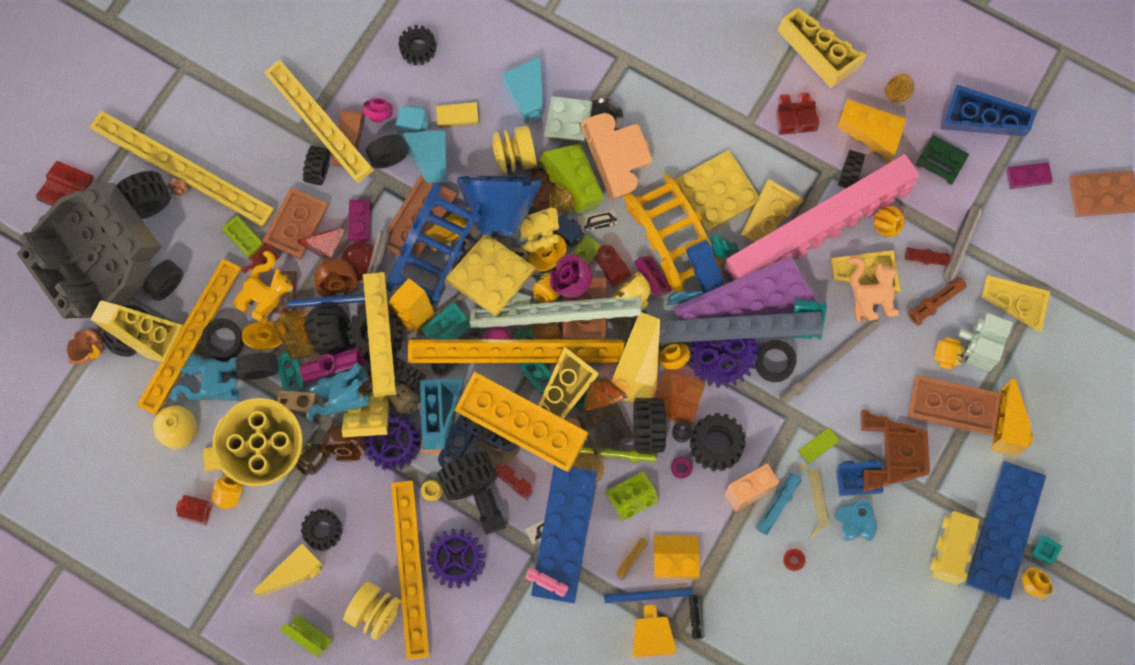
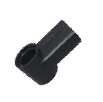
M491 488L483 489L473 494L481 515L479 518L485 535L505 529L506 525L502 513L498 510Z

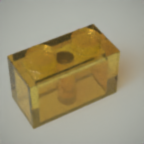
M303 310L283 313L272 324L291 360L311 357L315 353L313 341L309 340L306 336L308 335L304 328L306 315Z

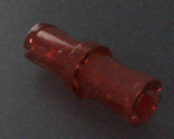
M907 247L905 260L922 262L923 265L937 264L947 267L950 255L949 253L931 251L928 248L923 250Z

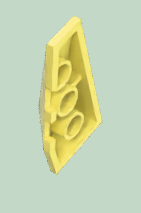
M641 312V315H638L607 394L634 403L636 398L654 397L657 389L660 336L659 318Z

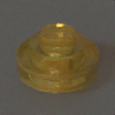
M907 74L896 75L888 82L885 88V95L893 103L904 102L913 94L915 82Z
M555 185L549 190L548 204L550 208H556L559 213L565 211L568 214L574 210V198L566 188Z
M586 453L580 455L572 465L574 468L597 471L596 484L603 476V463L593 454Z

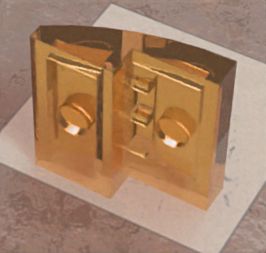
M664 370L655 398H663L667 419L676 422H686L692 426L706 383Z

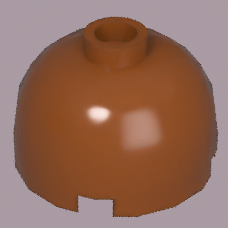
M330 258L317 267L314 273V284L317 293L323 297L336 296V293L344 292V295H348L357 287V276L354 268L348 261Z

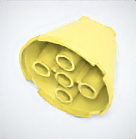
M265 398L249 399L234 405L220 419L213 436V452L219 467L229 478L246 486H265L285 477L296 465L303 444L301 427L293 413L281 403Z

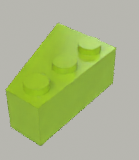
M581 144L545 151L537 161L538 167L543 168L550 176L549 180L552 183L555 182L561 189V194L577 214L595 210L603 201L604 196Z

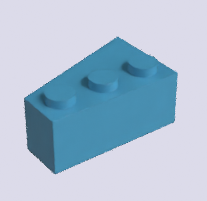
M464 379L420 380L423 450L445 449L457 413L454 410L463 395Z

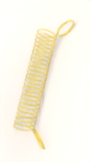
M799 463V466L802 469L808 471V469L802 463ZM819 474L818 476H812V477H809V478L819 477V478H814V479H810V480L820 479V474ZM821 486L820 488L811 489V490H815V489H822V490H823L822 486ZM821 492L822 495H817V496H812V497L823 496L824 493ZM823 498V500H817V501H813V502H818V501H824V502H825V500H824L825 498ZM825 504L814 506V507L824 506V507H820V508H825V507H826ZM826 521V522H820V523H827V524H823V525H828V524H829L828 521ZM817 527V528L815 529V531H814L812 537H814V535L816 534L817 530H818V529H821V528H818V527Z

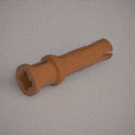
M957 277L956 280L930 299L924 298L920 305L907 311L910 320L915 325L920 326L924 319L936 314L937 308L967 287L965 281L961 277Z

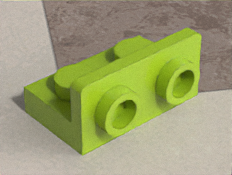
M644 471L605 491L607 498L621 521L632 518L636 513L645 508L652 507L659 501L656 490Z
M296 615L289 625L285 623L280 629L281 632L319 659L332 643L331 638L299 615Z

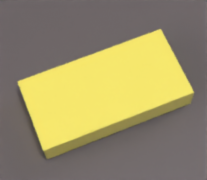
M477 102L436 106L438 128L479 124Z

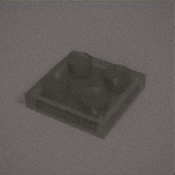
M617 401L588 410L577 416L582 429L589 432L587 440L595 456L634 440V436Z

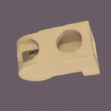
M280 391L277 402L284 405L292 413L306 414L310 407L320 405L321 398L315 393Z

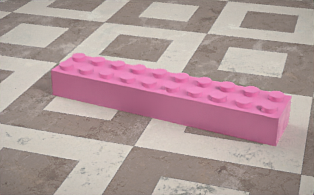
M906 154L900 156L727 258L723 271L724 274L732 282L790 256L797 260L804 257L809 249L813 247L817 249L825 243L826 239L838 237L846 227L853 228L860 223V219L863 217L869 218L876 214L877 209L893 204L895 198L899 196L903 198L910 194L919 176L918 171Z

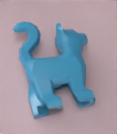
M190 354L188 360L185 361L184 368H181L180 371L184 372L185 376H194L201 373L200 391L194 392L190 386L179 384L172 389L171 399L176 402L179 393L183 392L188 399L193 401L203 399L239 401V390H235L237 379L232 378L229 382H223V374L236 371L235 360L237 358H231L229 362H222L216 359L202 360L196 354Z
M355 363L352 370L340 372L332 378L323 377L318 381L317 385L310 387L309 390L311 392H315L322 397L324 404L328 401L329 404L327 407L323 405L310 407L306 413L307 421L313 422L317 413L322 416H328L336 412H344L368 405L369 396L365 394L360 397L358 393V388L368 380L366 369Z

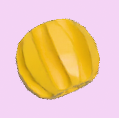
M894 206L881 207L875 214L874 228L877 233L884 237L896 236L904 227L905 216L900 209Z

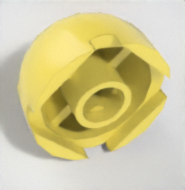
M638 271L631 276L632 281H625L610 298H630L641 295L642 311L649 304L647 299L650 296L651 288L647 279Z
M170 405L163 408L156 415L153 422V430L157 440L162 445L170 449H182L189 446L194 437L197 436L198 422L196 416L189 409L179 405Z

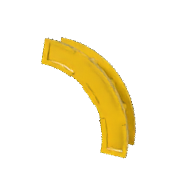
M665 173L663 174L665 185L640 197H634L631 192L622 196L628 212L639 226L643 225L647 231L645 236L653 251L657 250L661 259H663L660 265L672 290L675 293L685 292L682 284L685 283L686 279L695 275L693 267L683 272H677L673 262L676 261V258L686 254V248L705 239L711 248L712 245L700 223L702 219L699 212L692 209L680 190L677 180L675 178L671 179ZM668 192L674 198L651 210L643 209V204ZM679 205L687 216L661 230L659 228L656 229L652 223L654 217ZM692 225L698 238L673 251H667L663 243L664 237ZM713 250L714 259L718 264L720 272L722 274V270L720 267L722 261L720 258L716 257L715 252Z

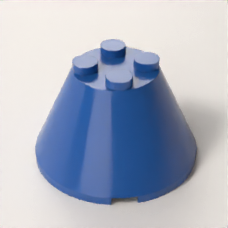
M457 177L458 186L469 211L472 212L477 203L481 204L478 211L481 217L476 225L481 235H493L495 231L501 232V235L513 236L516 231H519L542 185L541 179L534 178V181L529 182L526 177Z

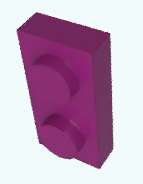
M1049 162L1013 166L1006 169L1010 189L1049 185L1053 182Z
M349 199L348 240L349 242L370 241L371 201L370 199Z
M652 255L639 257L634 262L638 271L649 282L651 292L655 297L667 295L672 291L670 284Z

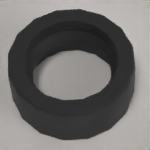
M395 134L380 137L371 142L366 148V154L371 166L378 169L394 166L405 159L408 154L403 138Z
M171 260L160 262L146 277L143 284L144 291L156 301L165 299L180 284L183 278V270Z
M224 318L215 319L203 329L201 336L202 346L213 359L228 361L231 358L237 357L244 346L242 331L233 321ZM227 328L233 331L235 343L227 351H216L211 346V336L215 331Z
M770 340L758 349L759 352L756 354L758 361H755V366L758 374L764 380L781 382L788 379L793 373L797 363L796 353L787 342ZM771 349L783 351L788 358L787 368L780 373L769 372L763 364L764 355Z
M252 353L243 355L235 360L237 376L240 379H262L278 373L277 357L273 353Z

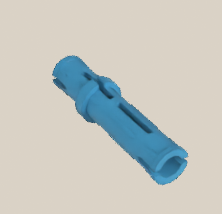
M790 473L782 487L778 488L773 502L755 527L758 531L768 535L788 501L792 500L794 491L802 481L800 477Z

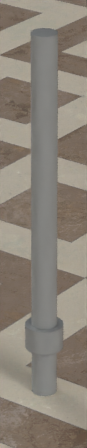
M872 320L803 379L794 382L790 386L791 389L779 398L781 403L785 405L793 397L803 393L805 387L880 326L879 322Z

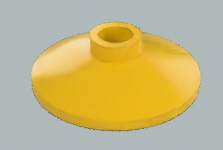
M557 235L559 242L554 243L552 247H542L536 252L529 253V263L536 267L537 271H547L554 268L558 260L564 257L567 246L565 240L560 235Z
M260 321L251 323L242 331L243 342L247 346L258 350L275 348L285 339L284 329L279 324L269 321L268 325Z

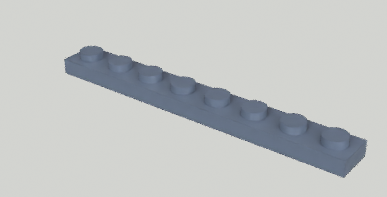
M821 312L665 320L660 321L659 343L822 334Z

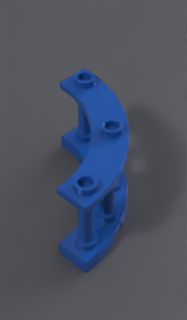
M436 183L432 185L422 209H420L400 250L403 256L399 255L386 282V289L392 292L395 285L398 287L402 286L408 279L404 278L401 272L404 265H409V263L438 276L439 279L434 290L417 284L425 290L427 297L430 298L431 306L434 303H439L443 294L440 292V289L453 261H458L462 253L460 247L471 226H476L481 217V214L478 213L481 204L477 203L472 212L443 199L442 195H439L442 186ZM433 206H440L467 219L464 227H461L433 214L434 211L431 209ZM430 221L458 234L459 237L454 247L452 248L424 235V232L421 231L424 223H429ZM414 243H424L449 255L444 268L441 269L413 256L411 250Z

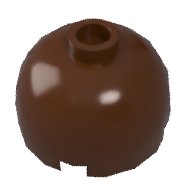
M342 423L330 427L325 433L321 450L328 458H330V455L336 456V461H358L361 455L365 456V436L343 437Z

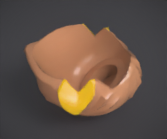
M94 328L83 329L73 334L74 339L69 340L66 349L70 364H90L100 357L104 348V341L99 330Z

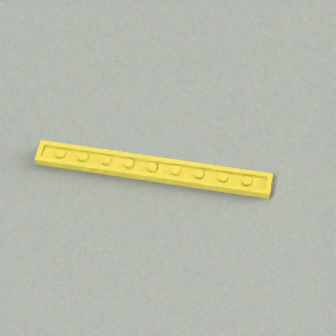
M102 110L90 125L91 130L171 176L187 182L192 188L262 228L266 226L275 212L274 208Z

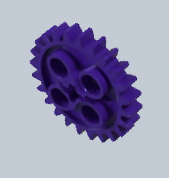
M755 339L723 340L719 344H714L716 340L692 341L694 347L689 348L690 354H692L689 358V361L692 362L690 364L691 369L694 370L696 377L700 376L699 378L702 383L707 380L708 386H711L714 382L717 388L720 387L721 383H724L725 387L728 388L729 382L737 386V379L744 382L743 375L751 376L749 368H756L753 361H758L756 353L759 351L755 346L757 345ZM737 346L742 347L739 351H733ZM707 358H714L711 362H705ZM733 365L731 369L724 370L725 366Z

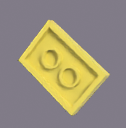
M358 391L360 397L365 394L369 396V404L357 409L344 411L342 436L387 435L389 395L374 397L373 392Z

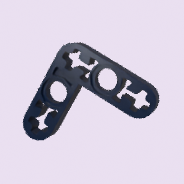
M461 415L447 440L445 449H442L438 456V463L441 467L445 466L444 458H449L452 453L449 450L450 447L459 452L458 454L453 452L451 456L453 460L464 456L474 436L505 452L513 451L517 444L512 442L511 445L506 444L504 446L503 441L498 439V434L495 432L491 437H484L483 429L485 427L476 422L474 423L479 425L478 429L473 425L467 427L465 420L470 419ZM457 436L465 438L464 444L460 447L453 444Z

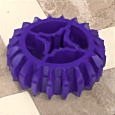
M390 412L388 427L397 426L398 428L395 427L392 432H387V435L365 436L368 439L365 440L366 446H369L365 449V454H370L368 457L370 462L375 460V467L380 466L382 463V470L386 471L388 465H390L391 471H395V465H398L400 470L404 469L403 462H406L408 466L411 465L409 457L417 458L413 451L420 452L421 448L415 444H420L422 440L417 437L420 435V431L414 430L416 427L415 422L409 424V417L404 418L402 421V414L399 413L396 419H394V414ZM404 430L407 431L410 438L408 448L401 443ZM377 436L383 441L380 454L375 449ZM386 438L388 440L395 438L398 445L389 446ZM394 451L403 453L400 456L394 458L386 457Z
M451 529V536H448L447 532L443 531L444 539L441 540L439 536L435 537L438 545L430 543V547L435 550L427 551V555L433 558L426 560V563L434 565L428 569L429 573L436 572L433 576L434 580L442 577L440 585L443 586L446 581H449L448 588L452 589L453 583L456 582L457 588L461 589L462 581H464L467 587L470 586L468 581L470 577L474 582L477 581L474 575L475 572L482 575L483 572L478 566L485 567L486 563L479 559L485 558L486 553H479V551L484 549L483 544L475 546L479 542V538L476 537L471 541L473 535L471 532H468L466 537H464V529H460L459 535H456L455 529ZM463 542L467 545L459 549H453L448 544ZM443 549L448 558L444 566L440 568L438 557ZM472 549L474 551V563L469 568L465 563V557ZM450 552L456 556L462 555V557H459L462 565L456 561L451 562L453 559ZM453 568H459L465 574L451 576L446 574V572L451 571Z

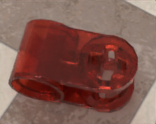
M602 245L598 249L597 263L612 287L632 276L628 266L611 245ZM605 253L606 256L610 255V259L602 258L603 254Z

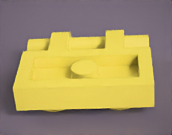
M548 208L525 217L520 227L521 238L528 239V241L521 248L526 252L533 253L538 251L539 248H549L554 243L559 242V237L556 234L553 235V231L559 229L556 208Z

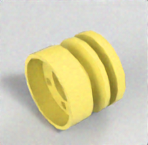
M528 125L514 128V138H510L507 130H503L504 140L500 139L499 132L493 133V152L496 164L501 170L502 175L507 174V164H510L512 173L516 172V162H520L523 170L537 168L534 146Z
M368 580L353 597L345 612L343 621L356 629L363 622H366L363 633L368 635L372 631L371 638L377 641L395 620L401 600L397 597L391 600L392 595L390 593H386L379 599L381 588Z

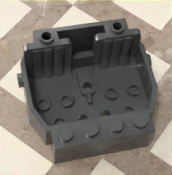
M92 182L85 191L79 190L59 198L49 211L38 219V223L32 228L31 232L23 233L20 240L24 246L16 254L62 318L81 319L92 318L100 301L124 306L143 286L151 264L150 260L158 253L162 246L115 183Z

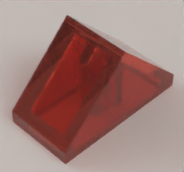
M344 229L328 230L297 239L298 244L319 257L331 258L344 234Z

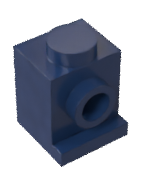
M564 211L558 219L559 229L553 231V234L560 235L566 244L573 248L575 244H579L585 234L582 232L581 225L574 219L569 220L568 213Z

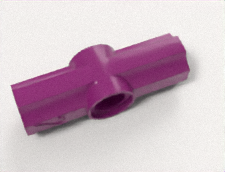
M360 349L336 355L326 354L320 359L302 363L300 375L305 382L335 376L340 372L352 370L355 363L364 367L365 356Z

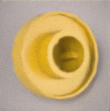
M674 343L666 346L660 352L658 358L663 368L677 370L684 366L691 355L688 346L683 343Z
M1030 567L1022 573L1024 590L1029 595L1045 599L1053 592L1051 580L1044 571Z

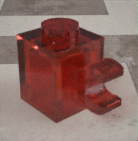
M183 495L176 506L177 516L182 520L207 526L213 504L207 500Z

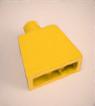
M657 605L643 606L644 619L635 620L633 658L675 655L676 647L668 618L657 616Z

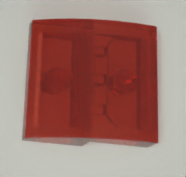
M56 160L46 174L47 181L36 194L37 201L53 206L61 197L79 190L85 191L92 184L94 176Z

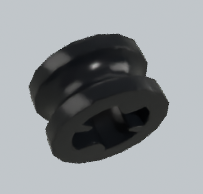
M682 421L676 423L672 430L673 438L681 443L688 441L692 434L691 426ZM684 427L685 432L688 431V435L684 434L683 437H679V433H676V430Z

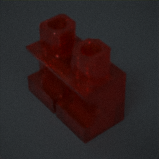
M809 92L798 94L797 103H791V97L788 94L779 96L776 110L778 135L797 134V130L798 133L817 132L820 123L816 114V103L812 101Z

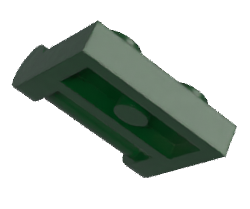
M932 135L915 166L927 169L947 180L946 183L952 185L970 154ZM928 157L934 160L935 162L947 167L948 169L952 170V173L931 163L930 161L926 160V158Z

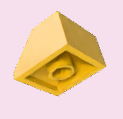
M654 535V580H698L700 577L698 535Z

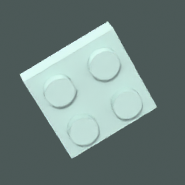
M551 96L544 137L586 143L581 123L585 119L590 118L593 103L587 100Z

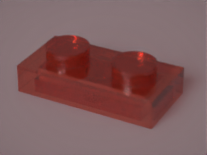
M498 463L494 468L497 476L528 501L533 495L532 486L525 479L519 480L514 476L515 471L508 465L503 467Z

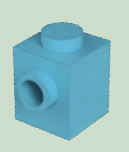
M401 106L396 122L399 133L427 131L429 119L426 117L425 110L417 106H412L411 108Z

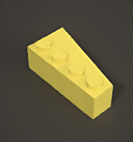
M799 8L785 16L777 30L831 89L858 70L867 56L862 51L859 53L853 49V45L849 42H843L834 36L835 33L830 29L826 30L821 27L818 21Z
M105 301L99 302L90 319L145 358L164 363L183 326Z
M564 347L539 406L564 419L599 373L568 348Z

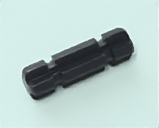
M700 595L689 596L693 639H703L705 636L704 629L702 628L704 624L702 607H700L702 604Z

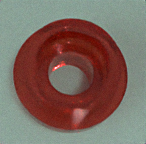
M790 549L784 554L783 563L788 570L798 571L805 565L806 559L802 551ZM793 556L798 559V563L792 564L790 558Z

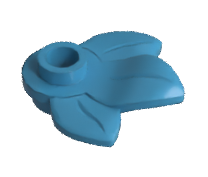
M693 290L674 293L670 296L671 301L667 302L666 305L686 302L704 294V292Z
M857 501L853 506H843L836 512L834 518L843 523L842 534L844 540H853L862 535L866 540L871 541L876 534L877 524L872 518L873 508L867 501ZM860 508L866 509L864 516L858 514Z

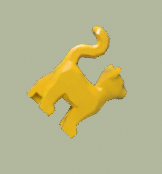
M264 251L263 255L268 259L267 263L254 267L250 276L243 282L242 290L237 294L232 305L247 313L249 303L252 300L257 302L251 317L268 325L269 320L267 316L278 305L281 296L293 290V285L287 278L288 275H282L279 269H276L270 287L258 278L260 272L269 271L276 262L275 255L272 252Z

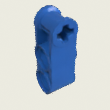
M705 239L686 248V253L693 265L695 276L700 283L702 291L707 293L723 286L724 282L708 241Z

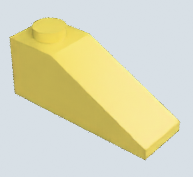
M301 544L253 592L261 597L306 582L310 578L313 580L321 573L322 570L320 568L323 564Z

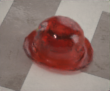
M354 243L348 246L342 254L341 259L348 261L354 268L357 281L363 280V274H367L374 249L371 243Z

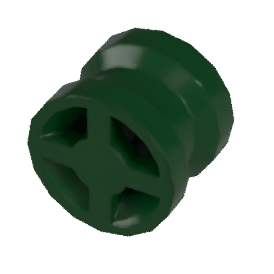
M532 326L523 330L515 328L516 339H534Z

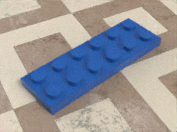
M1006 461L1002 462L965 584L966 586L1005 600H1010L1046 475Z
M554 465L535 570L539 571L538 573L540 574L543 573L557 580L558 583L567 585L568 590L565 596L562 597L556 594L555 591L552 592L536 584L537 582L534 581L531 596L575 604L597 471L571 467L570 471L566 472Z

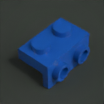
M870 459L863 461V463L844 461L839 464L836 469L839 496L882 494L884 491L883 487L863 491V471L881 470L883 467L882 462Z

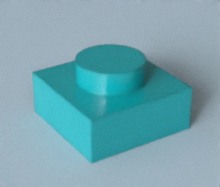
M1042 535L1031 555L1052 566L1063 546Z

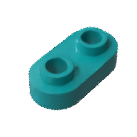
M289 352L281 354L277 359L283 389L289 392H302L305 384L300 375V364L297 357ZM287 362H292L290 368L285 367ZM292 382H297L295 388L290 387Z
M521 363L522 374L536 391L543 395L546 388L542 387L541 384L545 381L549 383L552 376L551 372L543 363ZM535 366L536 369L535 371L530 372L528 370V367Z

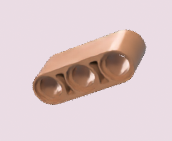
M343 109L338 128L358 150L364 114L359 111ZM332 154V165L343 167Z

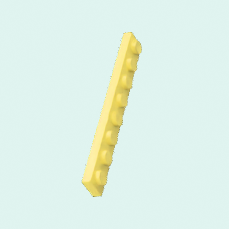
M280 59L264 72L358 184L374 171Z

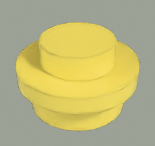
M428 480L421 487L422 497L429 502L439 500L443 494L441 484L436 480Z

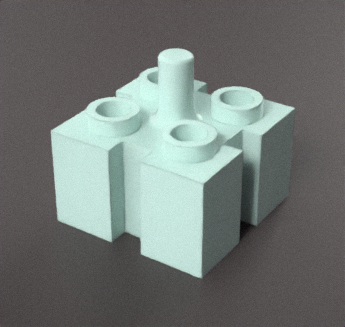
M988 313L984 319H979L978 323L974 325L972 332L961 329L959 337L971 341L970 344L968 343L964 353L967 356L965 363L990 372L1001 359L1005 347L1004 344L1013 322Z

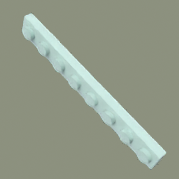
M640 295L630 298L615 297L505 306L497 317L484 308L472 309L470 326L471 328L506 327L510 325L633 317L641 315L642 301Z

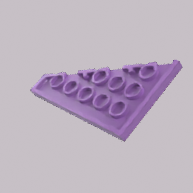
M790 256L674 306V310L680 320L793 313L795 300L817 301V303H820V301Z

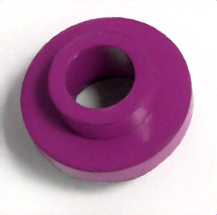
M678 457L673 460L671 472L676 478L685 479L692 473L693 466L689 459ZM679 465H684L686 470L684 472H680L677 469V467Z

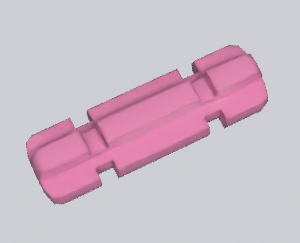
M533 568L528 570L526 579L532 582L535 581L537 582L536 584L552 592L555 591L556 594L562 597L565 596L568 590L567 585L558 583L557 580L543 573L540 574L538 573L539 571Z

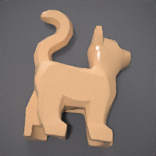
M850 257L847 263L857 266V269L850 277L855 300L854 314L856 322L878 319V314L873 310V305L875 304L882 305L886 316H898V310L893 307L895 291L892 284L893 278L897 274L896 268L888 265L873 264L878 284L862 285L859 279L865 272V263L860 257Z

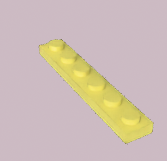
M385 273L363 274L374 397L396 395Z

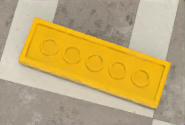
M477 372L473 373L454 410L566 472L570 471L589 435V432Z

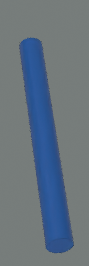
M365 294L287 300V307L289 309L313 307L321 304L365 302Z
M685 587L604 595V603L693 595V588Z

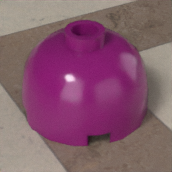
M575 254L565 255L558 260L556 264L559 266L556 271L552 270L550 274L551 288L559 295L568 298H576L584 294L592 282L593 274L590 265L583 258Z

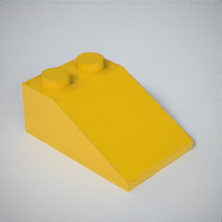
M1011 378L1000 391L1001 399L991 451L1018 456L1028 446H1031L1033 433H1030L1031 424L1016 379Z

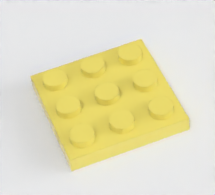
M729 150L676 179L680 190L692 209L699 212L702 219L701 223L707 233L753 208L759 198V195Z
M483 235L446 277V282L497 317L536 272V267L491 236Z

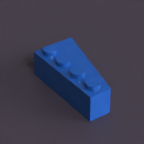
M956 85L940 129L1026 136L1032 128L1037 110Z

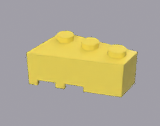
M956 511L950 513L949 516H945L942 528L945 529L943 537H939L936 544V549H939L937 558L933 557L930 565V570H933L931 577L954 585L967 580L968 573L964 571L967 562L970 563L972 555H970V550L975 542L979 519Z

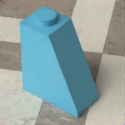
M537 57L502 74L503 84L524 123L535 121L543 114L541 60Z
M445 130L403 133L408 155L426 183L448 182Z

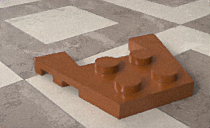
M861 410V431L884 432L885 471L864 470L863 491H870L929 475L928 431L902 422L899 424L888 420V417L882 415L879 417L870 414V411Z

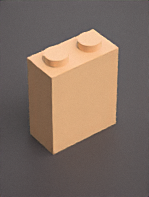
M767 463L729 484L725 496L735 513L773 493L779 481Z

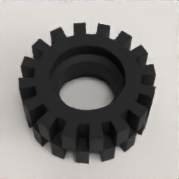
M414 25L415 29H412L411 26L407 27L408 32L404 30L402 32L403 36L400 35L398 41L402 58L404 60L407 59L409 64L413 62V65H417V62L424 65L425 60L427 63L430 62V57L433 58L435 56L434 52H436V42L433 33L428 28L425 30V26L422 25L420 29H418V25ZM414 40H422L425 42V47L420 51H413L410 48V43Z
M310 146L308 154H306V160H304L305 165L302 174L304 182L320 186L324 183L328 172L327 168L329 167V149Z
M849 149L838 186L848 188L858 182L866 154Z
M393 355L395 377L418 390L420 380H424L426 375Z
M317 509L315 512L311 511L309 516L306 515L304 517L305 521L301 524V533L304 541L309 546L323 551V549L329 550L331 546L335 547L337 545L336 542L340 541V535L343 533L339 518L333 512L327 509ZM319 522H327L330 526V532L324 538H318L314 535V526Z

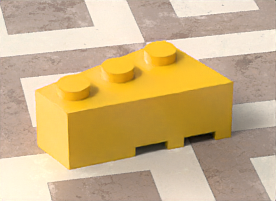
M847 99L837 127L858 142L864 143L869 147V150L873 153H878L885 158L887 163H890L896 153L907 119Z
M409 278L391 297L388 305V310L393 311L402 320L401 323L409 331L414 329L417 333L435 315L425 290Z

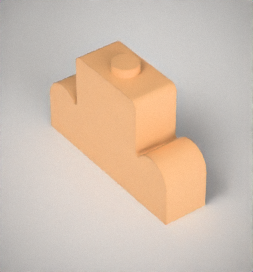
M602 113L585 119L581 123V127L609 200L613 201L623 197L622 195L634 191L638 180L630 172L645 168L652 162L649 153V143L643 137L639 125L634 124L614 131L615 120L610 114Z

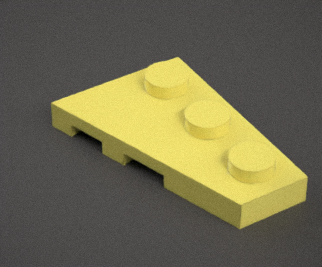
M767 180L740 236L752 243L775 231L777 226L785 218H788L792 210L797 205H800L804 199L776 182Z
M894 250L830 259L833 280L850 283V277L857 269L856 265L847 263L850 257H860L865 263V272L859 279L862 285L878 284L873 264L895 267L897 270ZM898 272L892 281L894 291L897 293L901 291Z
M987 275L981 297L1040 333L1042 331L1050 291Z

